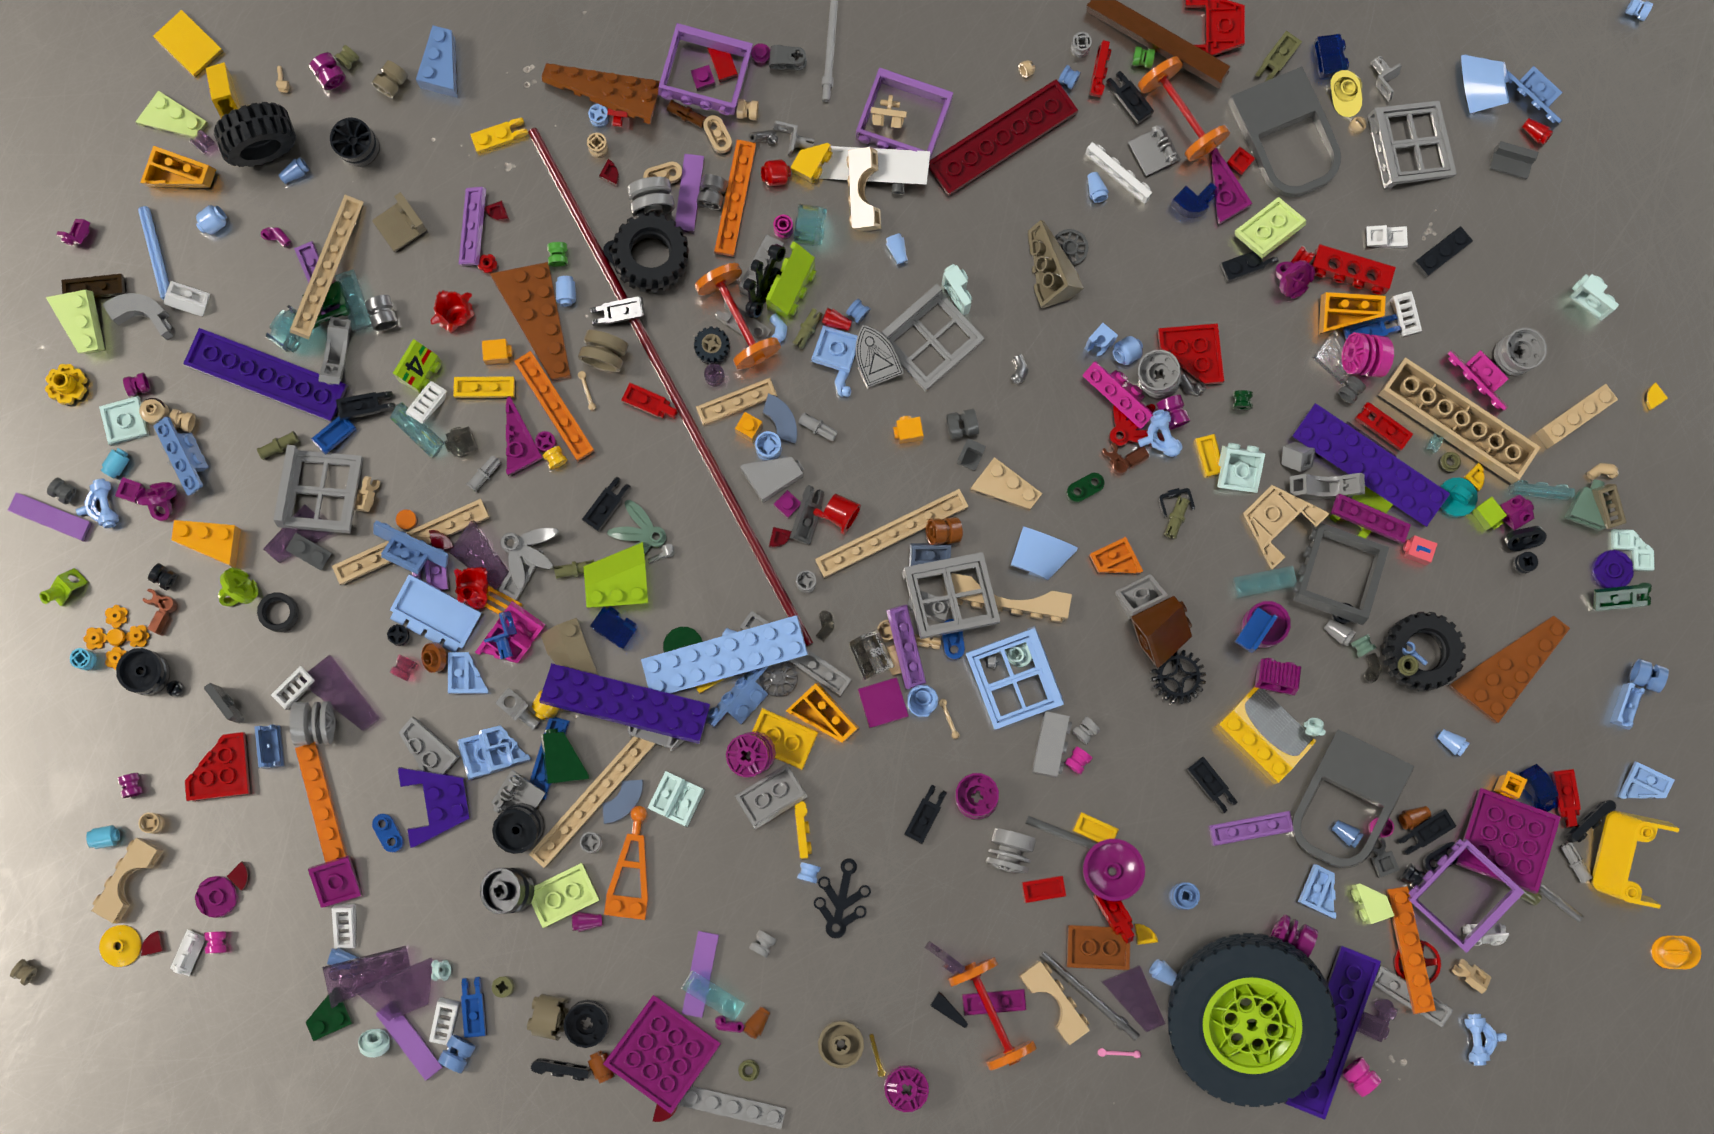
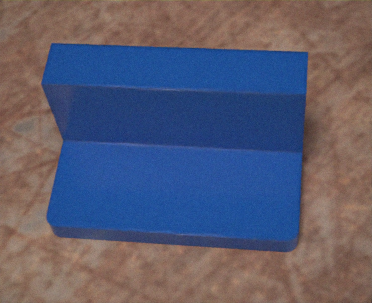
M1257 607L1238 635L1235 643L1253 653L1278 616L1275 614L1271 616Z

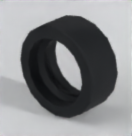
M274 592L267 594L261 599L257 607V616L260 623L274 632L289 630L295 625L299 615L297 603L284 593ZM277 600L285 602L290 609L288 619L281 624L271 623L266 616V609L269 604Z

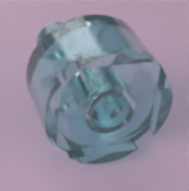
M798 204L794 242L810 246L821 245L825 230L821 226L824 225L827 209L820 206Z
M288 305V311L282 310L275 317L269 327L272 331L270 334L266 333V338L284 351L294 353L299 348V341L302 337L290 333L297 310Z

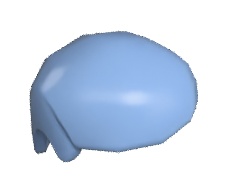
M917 685L909 692L907 705L914 715L927 717L936 709L938 695L928 685Z

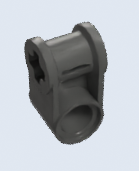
M772 45L770 47V68L777 70H802L806 67V53L801 47Z

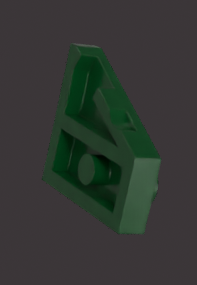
M339 986L332 989L306 1021L313 1041L354 1023Z

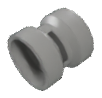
M1078 32L1074 35L1071 44V52L1074 56L1082 58L1088 55L1092 44L1091 36L1086 32Z
M803 570L797 575L796 584L798 589L804 593L812 592L815 589L816 577L813 572Z
M1087 716L1082 720L1080 726H1076L1072 730L1073 734L1085 745L1091 741L1093 735H1097L1101 731Z
M587 832L582 835L580 846L585 852L596 853L602 847V839L594 832Z
M759 930L756 935V941L752 942L749 948L767 958L770 953V947L776 943L777 939Z

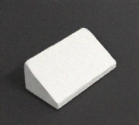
M171 281L165 294L164 304L203 316L210 293Z

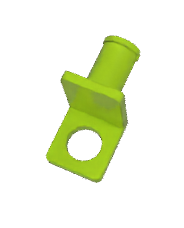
M73 568L57 575L50 589L40 592V600L44 604L55 600L62 606L71 592L86 585L87 580ZM72 575L77 577L79 582H71L68 579V576Z

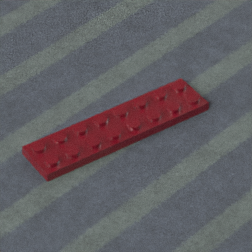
M1055 79L929 160V169L949 196L1078 113V109L1057 79Z

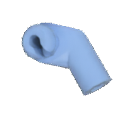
M775 313L769 320L775 326V334L772 337L777 338L780 343L786 338L787 325Z
M839 370L835 379L837 393L841 397H849L851 395V388L845 384L849 373Z

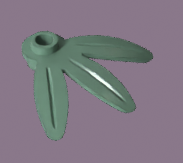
M631 500L625 501V507L631 518L641 529L635 527H616L607 531L609 536L619 540L640 541L637 544L643 542L644 554L649 550L650 546L659 547L666 540L665 531L660 527H653L646 512ZM654 533H658L660 535V538L658 540H654L652 538V535Z

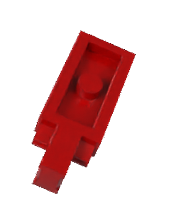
M1103 40L1098 47L1089 95L1101 97L1105 86L1102 81L1106 78L1108 70L1105 64L1106 61H1109L1112 51L1109 49V41Z
M629 383L621 400L623 403L660 418H664V415L675 419L678 413L677 409L669 406L671 402L666 400L665 397L632 383Z
M1574 769L1553 771L1551 773L1558 813L1561 818L1564 817L1566 828L1578 826L1576 816L1580 815L1579 810H1581Z
M1094 894V899L1113 932L1115 931L1116 935L1121 934L1126 944L1134 941L1135 935L1131 930L1134 927L1132 924L1133 920L1122 901H1107Z

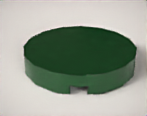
M677 627L666 635L663 642V651L665 653L703 641L696 630L689 627Z

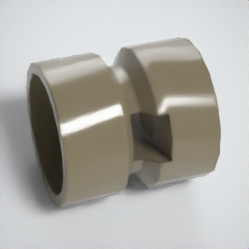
M387 60L381 69L382 74H377L372 81V85L384 95L393 98L399 90L398 85L404 83L408 74L400 66Z

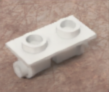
M1501 923L1494 924L1474 946L1489 943L1497 946L1505 943L1509 936V933H1506L1505 925H1501ZM1478 924L1463 926V934L1467 936Z
M187 929L170 967L173 972L190 976L205 942V936Z

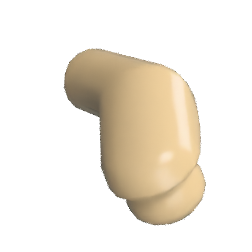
M1600 463L1588 471L1587 476L1592 481L1601 474H1607L1609 478L1613 479L1619 474L1617 471L1618 467L1614 464Z

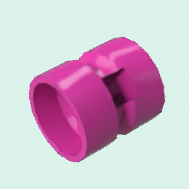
M1363 1057L1355 1059L1342 1071L1343 1077L1349 1083H1354L1353 1088L1360 1097L1371 1093L1382 1081L1374 1070H1369L1370 1065Z

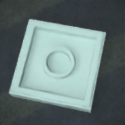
M139 396L99 406L107 441L110 446L149 435L147 423L141 418L139 413L142 403Z

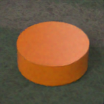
M401 510L396 516V523L403 530H411L417 524V517L411 510Z

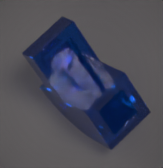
M1211 182L1199 195H1196L1190 188L1185 186L1172 200L1170 206L1184 217H1201L1208 211L1210 207L1208 204L1216 196L1214 192L1217 187Z
M1538 764L1519 773L1521 777L1527 779L1524 789L1532 796L1535 808L1548 812L1558 807L1556 799L1559 796L1558 791L1549 775Z

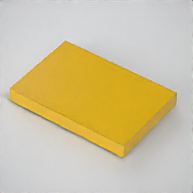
M182 10L153 35L194 78L223 52Z
M763 708L752 732L764 733L771 738L775 745V759L801 770L804 768L819 733Z

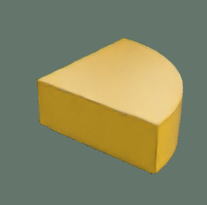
M1656 382L1650 386L1647 393L1646 404L1648 409L1652 410L1668 399Z
M1480 463L1476 464L1464 477V479L1474 485L1477 491H1480L1484 485V469Z
M1134 924L1137 945L1158 942L1156 934L1149 927L1143 924Z

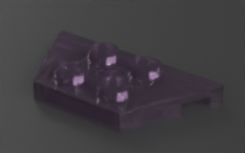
M432 958L426 959L355 989V992L388 1021L429 1005L432 974L431 963L433 960Z

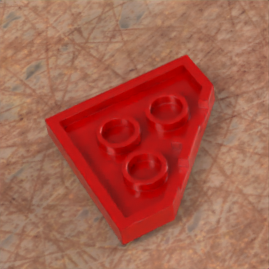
M1218 323L1158 328L1160 350L1171 352L1177 358L1180 366L1199 382L1205 385L1224 383Z
M244 732L223 734L219 738L217 744L204 756L198 767L185 779L186 801L250 794L246 736Z

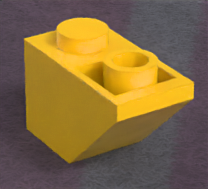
M824 143L800 150L790 167L792 173L810 183H813L815 179L818 180L822 174L824 162L828 163L833 154L831 152V144Z

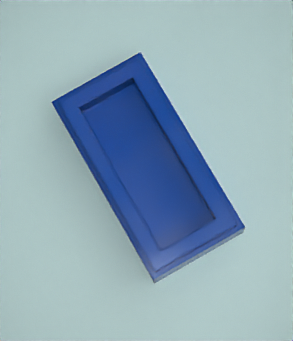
M338 416L311 439L326 455L352 434L356 427L348 419L340 421Z

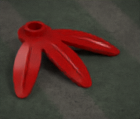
M1154 404L1146 405L1151 412H1154ZM1115 405L1113 406L1116 427L1110 432L1112 443L1114 442L1117 446H1123L1128 441L1138 443L1139 439L1148 436V430L1136 431L1139 427L1130 419L1126 421L1127 416ZM1118 432L1123 433L1124 437L1122 439L1116 437ZM1157 432L1158 438L1164 441L1163 434Z

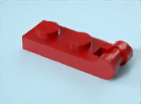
M1366 402L1363 406L1364 410L1355 417L1358 423L1369 428L1399 451L1405 447L1413 436L1412 432L1369 402ZM1370 414L1375 416L1373 421L1368 418Z

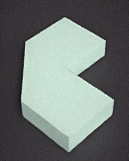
M1611 530V550L1631 551L1633 571L1655 570L1654 550L1634 530Z

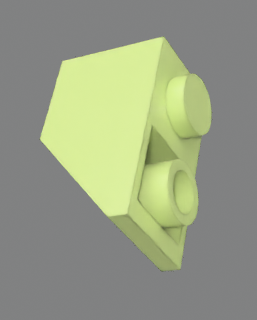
M1360 883L1352 885L1353 890H1351L1354 901L1359 903L1361 908L1359 915L1363 922L1366 921V924H1374L1394 916L1386 895Z

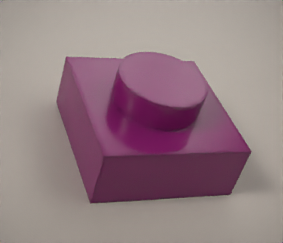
M709 65L691 70L697 91L716 85Z
M122 477L115 496L136 504L135 494L144 485Z
M787 490L774 503V506L789 519L799 509L801 502Z

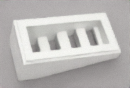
M1412 291L1393 296L1390 299L1394 314L1397 316L1398 326L1401 327L1402 337L1421 332L1422 329ZM1406 300L1407 303L1399 304V302ZM1409 308V311L1401 312L1402 309ZM1404 317H1412V319L1406 321L1403 320ZM1414 323V327L1405 328V325Z
M430 381L406 410V414L423 424L445 401L447 391ZM417 408V409L421 410L422 412H424V414L420 413L419 411H417V410H415V409Z
M300 666L271 696L285 710H289L292 704L297 702L315 680ZM299 674L307 680L305 684L298 678ZM294 680L301 686L300 689L292 683ZM289 686L296 692L294 695L287 689ZM283 692L290 697L288 701L282 696Z
M355 903L335 904L332 907L334 949L355 948L356 905ZM340 912H348V914L340 915ZM340 920H349V923H340ZM340 929H349V932H340ZM350 937V940L339 941V938Z
M439 998L429 1042L447 1044L454 1031L460 1001ZM440 1015L449 1016V1017H451V1020H450V1019H446V1018H441ZM438 1023L449 1025V1028L438 1026ZM436 1031L447 1033V1037L436 1035Z

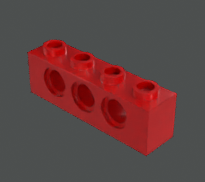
M1321 244L1316 248L1311 263L1315 270V276L1332 278L1336 283L1342 284L1345 282L1352 284V287L1356 289L1365 288L1371 290L1376 295L1386 294L1389 291L1396 267ZM1329 262L1335 263L1337 269H1332L1329 266ZM1348 268H1353L1356 274H1350ZM1367 274H1372L1375 280L1368 279Z

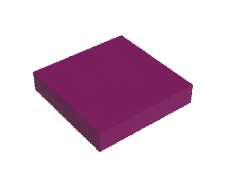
M897 677L858 689L869 728L909 717Z
M349 855L308 868L321 908L362 895Z

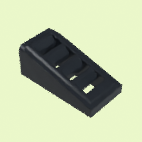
M938 991L930 1006L963 1028H966L968 1026L967 1021L946 997Z

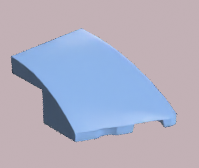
M1466 54L1461 55L1463 81L1470 113L1510 103L1506 87L1509 77L1505 62L1468 56Z
M1023 526L1011 566L1029 571V575L1048 581L1077 551L1078 547Z
M501 725L483 729L478 735L457 741L468 780L496 773L530 760V756L518 747V743L508 736Z

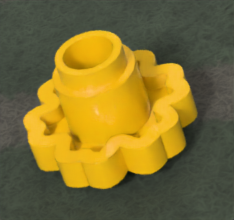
M60 364L57 370L51 369L45 378L48 383L45 391L52 400H57L61 405H72L75 399L81 400L87 392V388L84 386L87 383L84 372L76 369L71 364Z

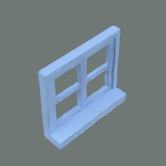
M1035 626L1028 628L1026 631L966 652L994 729L1064 705V700ZM1026 642L1035 667L1014 674L1005 649ZM1001 651L1010 676L989 684L979 659ZM1038 674L1048 699L1026 706L1017 682ZM1013 683L1022 708L1001 716L992 691Z

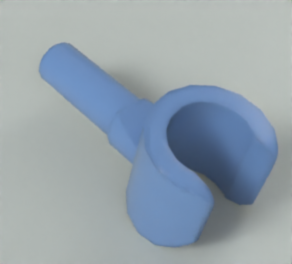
M1407 642L1406 644L1412 648V651H1406L1405 648H1402V653L1415 657L1425 666L1428 662L1415 651V644Z

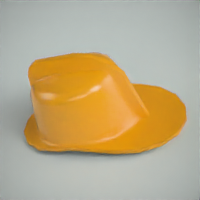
M1662 936L1652 945V957L1656 964L1662 968L1691 969L1701 960L1700 946L1691 937Z

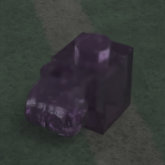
M1379 999L1375 1002L1374 1006L1378 1012L1377 1015L1373 1016L1363 1012L1356 1031L1357 1033L1377 1042H1382L1383 1039L1387 1038L1390 1028H1388L1389 1021L1394 1020L1398 1009L1394 1008L1393 1003L1387 999Z

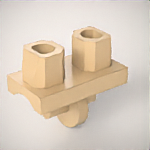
M889 95L888 100L881 99L880 105L887 106V109L871 107L873 125L883 126L884 117L887 115L892 116L891 127L902 128L907 112L892 110V107L900 108V102L893 101V95Z

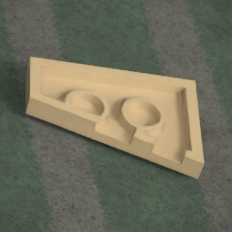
M995 457L970 488L974 492L986 494L989 497L1006 501L1009 504L1031 510L1043 494Z

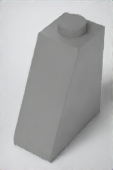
M792 457L747 463L740 466L741 471L763 503L803 478L802 471L804 468L799 460L794 461Z

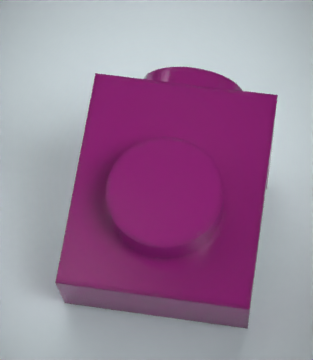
M75 219L69 233L57 231L56 235L62 238L61 241L70 246L82 244L83 239L89 234L90 222L84 219Z

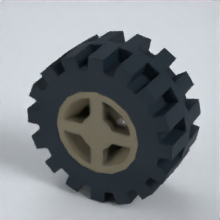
M709 326L708 329L705 327L703 331L697 333L698 335L694 339V349L697 357L702 362H707L710 365L711 363L718 364L720 361L723 362L725 357L727 358L728 352H730V342L723 330L721 331L718 327L713 328V326Z

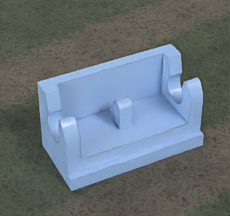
M1102 323L1089 337L1084 349L1089 352L1097 345L1101 348V351L1097 353V357H1100L1109 347H1113L1118 335L1106 324Z
M1633 683L1623 684L1610 723L1630 730L1633 727V720L1645 689L1636 688Z

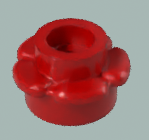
M492 254L480 256L478 268L485 273L493 272L497 267L495 257Z

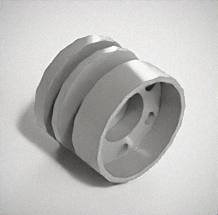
M1520 328L1503 337L1496 344L1494 360L1504 373L1518 376L1539 366L1544 361L1547 354V345L1543 336L1538 331L1531 328Z
M1153 350L1146 353L1140 360L1138 377L1142 390L1148 396L1156 399L1167 398L1178 390L1181 383L1180 364L1171 352ZM1161 374H1163L1164 379L1159 378L1157 380L1156 375L1160 376Z
M323 701L322 705L320 702H315L312 710L309 702L292 704L290 710V734L294 745H310L312 736L316 744H321L322 741L324 744H331L333 742L335 716L330 701Z
M994 828L991 841L1000 846L999 849H989L988 852L997 855V857H987L986 863L1011 873H1028L1029 868L1020 864L1021 862H1031L1029 858L1023 856V852H1033L1036 838L1005 829Z

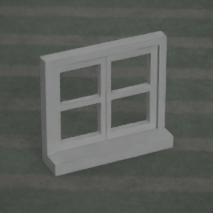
M1440 101L1374 108L1367 115L1384 189L1392 188L1394 185L1401 183L1450 178L1457 175ZM1430 113L1435 136L1417 138L1412 115ZM1407 116L1412 139L1394 141L1388 118ZM1437 144L1442 167L1424 169L1419 146ZM1414 147L1419 170L1401 172L1396 149Z
M938 284L934 285L881 332L893 345L901 366L925 392L985 339L942 293V288ZM938 304L952 320L933 336L919 320ZM956 323L970 339L951 355L937 338ZM914 326L927 342L908 357L897 346L895 341L909 328ZM931 344L945 361L926 377L912 360Z
M287 445L273 519L277 527L350 534L363 457L327 453L325 455L323 452L297 450L295 445ZM302 462L324 464L320 487L298 485ZM329 464L350 466L346 489L324 488ZM297 493L318 495L314 519L292 517ZM323 496L344 498L341 521L319 519Z
M983 552L904 567L902 571L903 580L907 582L920 639L1000 623ZM976 568L981 589L955 594L950 573ZM943 574L947 595L922 600L917 579ZM982 593L987 614L962 619L957 598ZM949 600L954 621L928 626L924 605Z

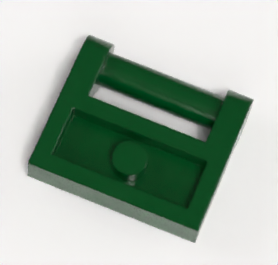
M337 281L331 284L321 311L340 304V308L318 316L314 328L319 327L321 323L329 321L331 317L337 318L342 315L344 317L351 315L341 282Z

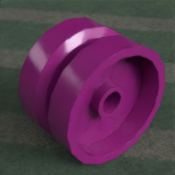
M1263 601L1254 605L1244 614L1241 622L1242 631L1257 607L1271 616L1274 614L1278 616L1258 648L1268 649L1282 642L1288 636L1291 628V619L1287 610L1282 605L1273 601Z

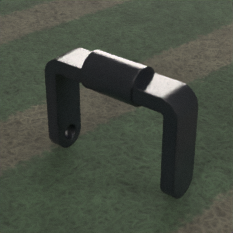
M1176 488L1168 490L1167 493L1159 496L1158 500L1163 517H1167L1163 499L1181 496L1184 493H1187L1191 510H1195L1190 489Z

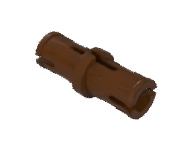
M671 100L667 106V111L681 117L682 121H689L700 128L704 127V120L707 117L693 111L691 107H685L674 100Z

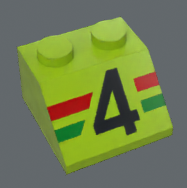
M413 339L395 368L393 375L401 384L421 393L431 381L430 378L433 373L438 372L441 366V359L434 352Z

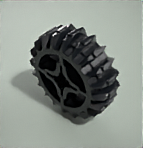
M1177 650L1162 666L1151 670L1152 674L1157 675L1152 677L1151 681H1157L1158 683L1153 686V689L1158 687L1161 689L1157 693L1158 696L1163 693L1166 694L1163 699L1164 701L1172 697L1171 704H1175L1177 698L1179 704H1183L1185 698L1189 703L1192 701L1191 696L1194 698L1198 697L1196 691H1203L1199 684L1204 685L1206 681L1200 679V677L1206 676V672L1199 671L1204 668V665L1197 666L1196 663L1200 659L1196 658L1193 661L1191 659L1193 657L1192 652L1186 657V650H1182L1180 655ZM1173 661L1172 673L1163 675L1166 664ZM1180 661L1186 663L1193 672L1185 671ZM1177 672L1182 674V676H1185L1179 682L1177 681V679L1175 680V678L1172 677L1176 675ZM1194 679L1191 689L1183 693L1185 680ZM1164 681L1173 683L1177 693L1167 688Z

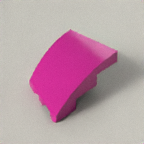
M512 601L504 612H511L517 634L511 635L508 638L513 656L505 659L518 663L545 624ZM500 618L484 639L504 633ZM505 618L506 624L509 627V621L507 618ZM483 640L475 651L479 655L485 653L500 659L496 642L493 641L485 643Z

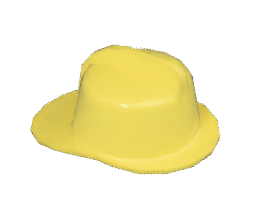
M1349 70L1338 71L1331 79L1334 108L1338 114L1344 117L1356 115L1362 107L1363 100L1361 79Z

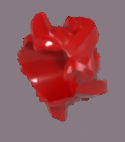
M439 291L438 295H436L437 299H435L433 308L435 315L430 320L431 324L440 323L439 326L449 333L455 331L458 326H464L467 320L475 315L472 303H468L472 294L466 292L460 295L455 291Z
M467 567L463 571L457 568L454 570L457 586L455 592L457 593L458 602L466 603L477 610L482 609L486 605L488 600L486 595L488 572L486 568Z

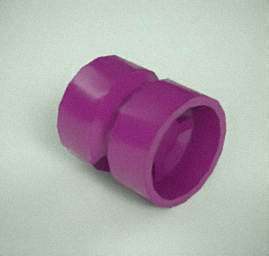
M329 52L316 56L309 64V67L315 76L318 77L325 90L337 88L346 79L345 74L337 66V62Z
M1180 394L1165 398L1156 404L1158 410L1163 409L1170 413L1169 430L1179 428L1191 421L1187 410H1183L1184 402Z

